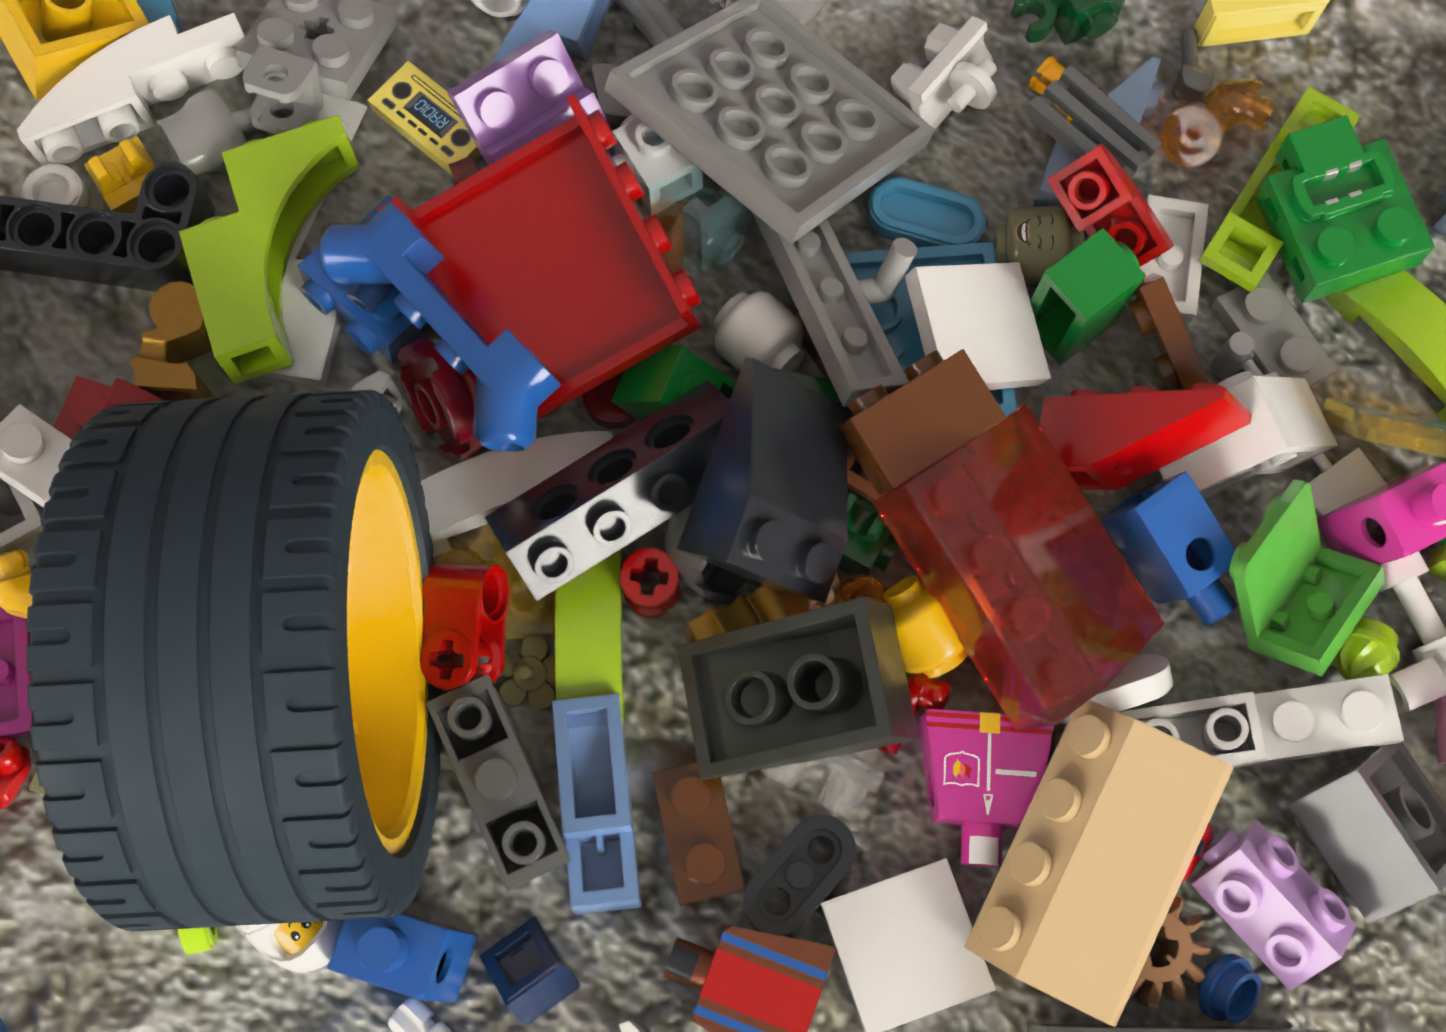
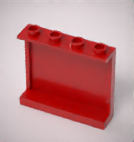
M575 94L566 98L575 115L574 117L415 209L407 205L399 196L391 200L443 254L445 258L427 276L486 341L491 344L506 329L510 330L529 347L562 384L538 406L537 420L702 328L692 309L702 302L695 286L684 268L673 273L664 256V253L673 249L665 230L655 214L645 219L635 202L645 196L640 183L627 161L616 166L608 151V148L617 144L610 127L599 109L588 114ZM386 204L377 208V211L379 212ZM469 368L462 375L458 372L457 374L474 408L477 376Z

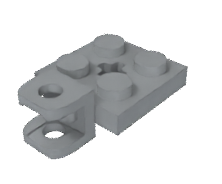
M270 0L235 49L239 68L244 69L243 82L245 90L251 94H258L250 110L253 126L274 134L301 127L303 124L315 120L324 106L322 93L350 101L397 26L396 7L374 0ZM313 34H324L319 35L315 40L308 39V36ZM279 109L293 111V114L287 118H276L272 115Z

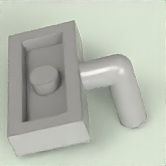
M1268 270L1252 293L1238 286L1218 297L1211 305V310L1230 336L1229 340L1210 362V370L1214 376L1227 378L1242 370L1246 361L1253 360L1263 375L1278 372L1280 377L1305 378L1309 387L1312 388L1327 380L1338 370Z

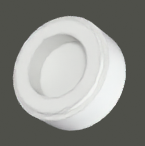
M47 164L34 170L26 178L21 192L22 199L87 208L90 200L86 184L73 169L62 164Z

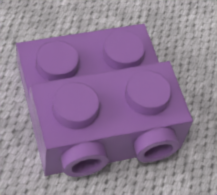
M551 29L447 91L487 166L574 117L575 115L566 99L573 94L576 95L588 114L599 109L610 127L594 92L584 87L559 34Z

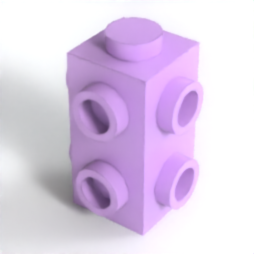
M1258 820L1238 835L1230 828H1227L1213 838L1212 843L1202 857L1205 863L1191 885L1289 991L1343 957L1357 924L1350 918L1349 912L1342 900L1332 891L1322 888L1299 864L1297 855L1286 841L1278 836L1271 835Z

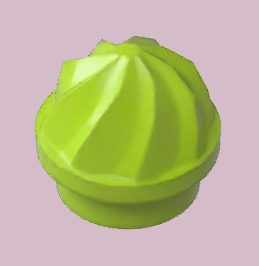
M1362 617L1334 658L1333 665L1346 680L1388 674L1396 669L1400 660V652L1397 648L1399 643L1398 635L1388 625L1375 619Z

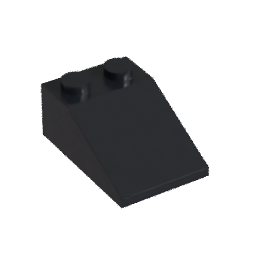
M745 357L677 550L773 590L826 603L848 540L847 442L838 430V427L847 421V408L761 361Z

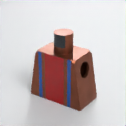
M725 925L716 952L677 937L663 977L701 992L691 1020L709 1032H807L836 948L825 944Z

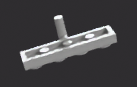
M753 213L843 407H846L880 384L883 385L888 395L907 384L908 380L870 304L887 302L894 296L917 254L916 245L906 238L895 239L875 278L857 280L828 219L824 220L793 244H790Z

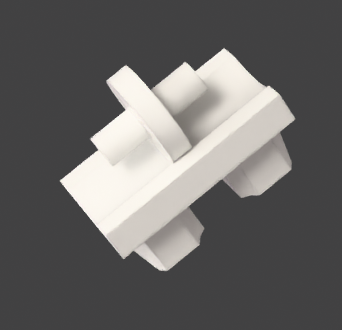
M972 16L961 29L939 23L927 36L924 46L927 61L931 63L925 69L912 63H903L891 77L890 82L894 97L935 129L952 110L960 113L967 104L976 109H986L997 95L995 84L991 80V77L997 71V67L984 43V33L988 30L987 22Z

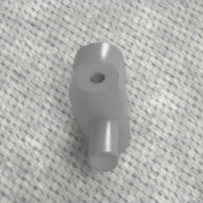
M205 90L194 94L187 100L181 110L169 117L156 121L159 135L172 162L187 166L195 176L210 172L227 173L221 152L242 146L247 142L245 134L259 130L252 124L251 106L232 113L217 91Z

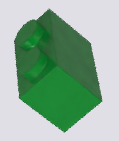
M1104 228L1047 269L1030 301L1042 346L1060 366L1116 323L1146 276L1140 269L1138 259L1133 251L1124 243L1116 242Z

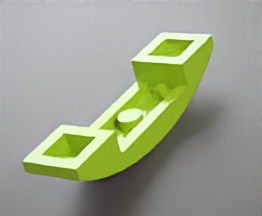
M1308 86L1229 209L1198 262L1252 293L1284 243L1271 235L1255 196L1267 176L1281 172L1275 155L1285 138L1290 133L1345 115L1348 116L1354 128L1361 115Z
M1406 271L1324 297L1349 324L1361 317L1446 405V304ZM1446 406L1436 413L1443 422H1446Z
M623 548L555 590L556 700L619 693L625 740L622 665V587L620 583V571L623 566Z

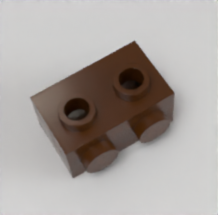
M964 349L945 360L939 351L935 350L903 370L909 380L904 386L888 395L883 385L880 384L847 405L854 417L840 425L838 430L879 495L895 489L1006 419L1005 414Z

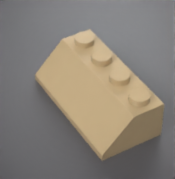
M1080 696L964 948L1014 978L1108 1025L1116 1027L1234 767L1133 717Z

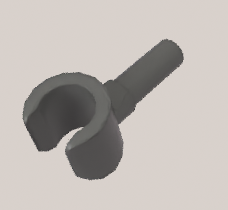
M1188 27L1182 31L1181 69L1173 86L1172 96L1178 100L1201 107L1205 94L1212 87L1215 73L1197 67V31L1195 28Z

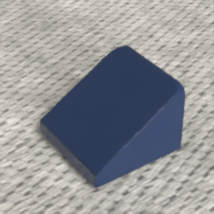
M536 916L479 956L505 1005L525 1025L532 1023L576 991L580 986L575 974Z

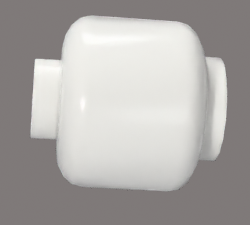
M760 291L750 295L746 292H741L735 295L721 308L714 320L713 328L716 331L714 347L719 355L739 373L745 357L755 358L772 368L794 372L803 360L804 352L800 347L804 339V329L801 321L768 292Z

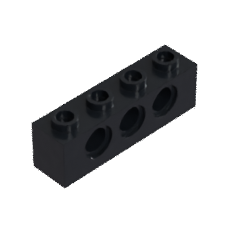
M709 380L696 386L485 516L498 541L536 601L693 504L730 402Z

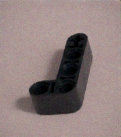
M176 162L163 163L147 173L140 189L134 214L0 196V270L155 292L170 282L181 281L193 285L179 231L199 225L204 220L215 217V207L194 173L187 166ZM187 196L181 204L171 206L176 199ZM52 234L47 242L39 245L45 237ZM113 242L112 246L109 249H107L105 252L97 254L99 249H101L105 244ZM174 250L169 258L156 262L161 254Z

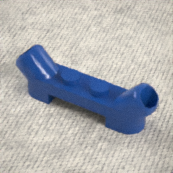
M389 201L367 223L332 224L323 234L320 247V259L323 269L335 282L343 285L393 284L401 292L392 300L400 311L419 329H422L429 323L442 337L434 345L438 353L461 375L470 368L477 376L473 436L479 443L491 450L507 452L525 451L536 442L538 406L562 385L527 345L508 329L500 334L491 344L486 341L427 276L445 257L394 203Z

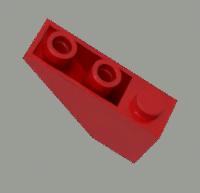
M1195 383L1190 385L1188 390L1162 391L1149 386H1135L1129 388L1127 393L1103 394L1089 389H1077L1072 391L1070 396L1044 397L1031 468L1059 490H1118L1249 425L1252 414L1225 387L1213 383Z

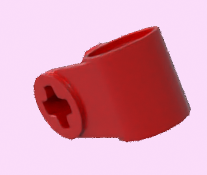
M433 564L429 570V575L424 579L422 590L424 624L420 663L426 680L435 688L442 690L457 689L486 674L495 683L502 674L506 661L504 652L506 611L510 599V584L507 573L503 567L497 564ZM440 655H449L450 662H439L437 658ZM478 657H488L489 661L486 664H478Z

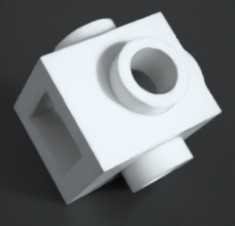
M633 114L626 118L619 128L612 131L617 141V144L614 145L615 156L612 158L616 166L627 161L645 193V196L640 199L650 215L656 214L703 189V171L684 155L676 151L673 146Z

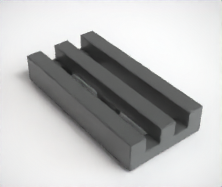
M1071 64L1062 72L1057 82L1053 80L1046 87L1041 97L1037 95L1029 103L1025 113L1077 159L1097 147L1093 142L1096 144L1099 142L1103 143L1110 152L1126 164L1122 168L1130 179L1157 154L1162 145L1160 140ZM1053 104H1056L1059 108H1061L1066 114H1068L1074 121H1076L1081 126L1080 130L1086 136H1084L1079 130H1077L1071 123H1069L1051 106Z

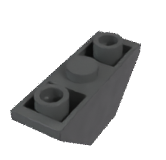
M486 674L426 702L506 890L510 891L572 861L551 804L526 748L490 676Z

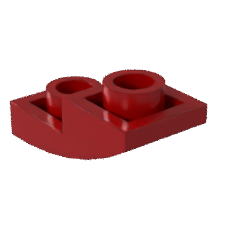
M1103 143L1046 179L1078 232L1085 230L1090 238L1104 228L1116 242L1124 243L1133 251L1140 267L1174 246V243L1140 191Z

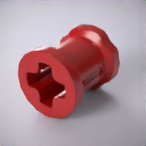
M644 548L632 553L624 561L620 571V583L625 601L631 605L637 615L645 618H659L667 610L674 608L680 595L678 569L671 562L667 553L655 548ZM648 573H658L661 584L656 585L653 595L642 594L640 583L646 581Z

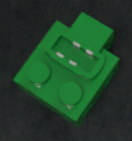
M1347 115L1288 134L1275 155L1281 172L1267 176L1255 196L1271 235L1284 242L1279 253L1301 304L1418 267L1435 248L1385 138L1361 146Z

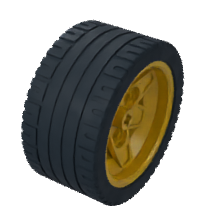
M375 390L121 403L111 405L99 411L81 427V430L71 440L69 449L64 452L58 465L59 472L54 475L48 491L50 500L45 502L40 520L43 529L41 533L37 534L33 556L37 563L36 568L31 569L29 593L33 598L32 606L28 607L26 631L31 633L30 646H26V671L31 672V685L27 686L28 711H33L34 720L30 725L32 747L38 752V760L35 766L39 786L44 787L45 790L42 800L47 819L54 824L51 832L57 849L63 852L62 861L68 874L74 878L75 887L81 896L86 898V903L100 917L126 931L331 921L333 919L353 920L397 916L410 905L415 897L427 864L436 816L442 744L440 735L426 705V702L441 696L442 689L435 688L426 680L420 663L424 624L422 590L424 579L429 575L432 565L435 564L433 545L418 465L415 463V454L411 443H409V436L406 428L403 426L399 413L396 412V408L387 397ZM442 655L437 658L439 662H442Z

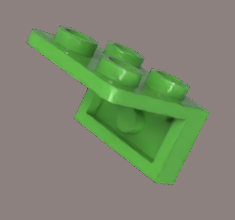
M1294 479L1282 496H1276L1270 501L1265 511L1263 522L1248 542H1242L1236 548L1229 569L1230 577L1235 585L1239 603V617L1243 621L1249 650L1319 676L1324 675L1385 583L1382 565L1321 547L1312 487L1309 482Z

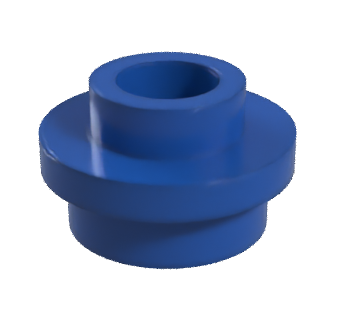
M1227 954L1219 960L1211 961L1203 969L1205 978H1203L1202 982L1197 983L1201 1012L1214 1021L1227 1020L1232 1024L1244 1021L1253 1012L1262 992L1260 976L1252 971L1251 964L1246 959L1237 954Z

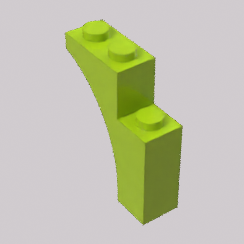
M339 114L323 120L309 121L301 127L264 139H254L242 146L221 152L239 212L224 217H212L204 220L199 225L179 231L213 355L234 385L294 365L285 332L282 309V283L293 245L303 225L317 205L342 180L360 168L354 148Z

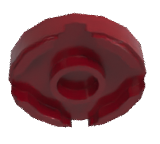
M425 337L400 349L398 358L402 362L408 360V364L400 367V379L419 425L423 430H426L428 435L435 432L439 434L445 443L437 446V451L448 461L456 463L480 452L481 444L473 436L474 408L456 370L434 348L435 343Z

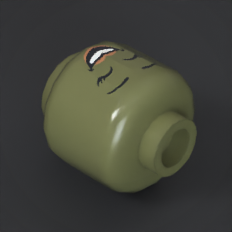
M1060 205L1015 208L1008 214L1006 224H997L996 226L997 263L1019 262L1026 287H1037L1047 269L1085 242L1084 230L1078 232L1075 226H1071L1070 217L1063 206Z

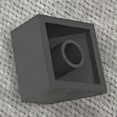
M1402 742L1369 748L1310 785L1289 804L1295 813V822L1300 834L1308 844L1319 849L1334 872L1335 884L1340 894L1351 906L1359 909L1368 924L1436 895L1446 886V805Z

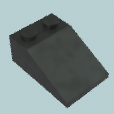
M861 597L677 645L700 780L858 753L919 739L892 606L889 604Z

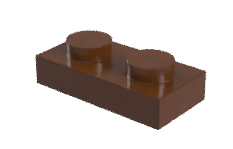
M1155 273L1144 277L1134 293L1136 299L1127 304L1140 334L1144 337L1152 333L1161 353L1160 356L1152 359V362L1166 391L1188 390V387L1192 384L1209 383L1164 277Z
M697 762L652 772L679 905L682 906L744 892L745 886L721 777L700 780Z

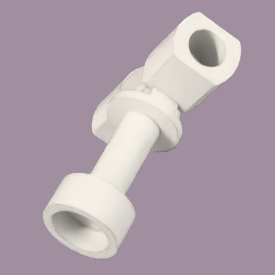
M1419 551L1404 558L1381 564L1384 570L1385 583L1379 592L1381 593L1393 588L1423 643V646L1412 650L1417 663L1389 675L1398 715L1446 695V628L1418 579V576L1430 571Z

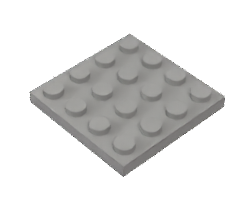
M739 0L610 70L604 88L608 94L627 108L631 114L639 118L673 146L676 151L684 155L790 244H793L924 149L935 131V128L773 0Z

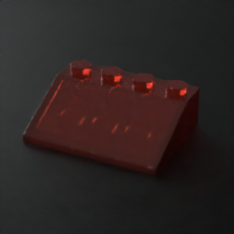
M1026 403L1006 415V419L872 502L930 595L935 597L940 603L957 638L1016 731L1058 724L1106 688L1165 625Z

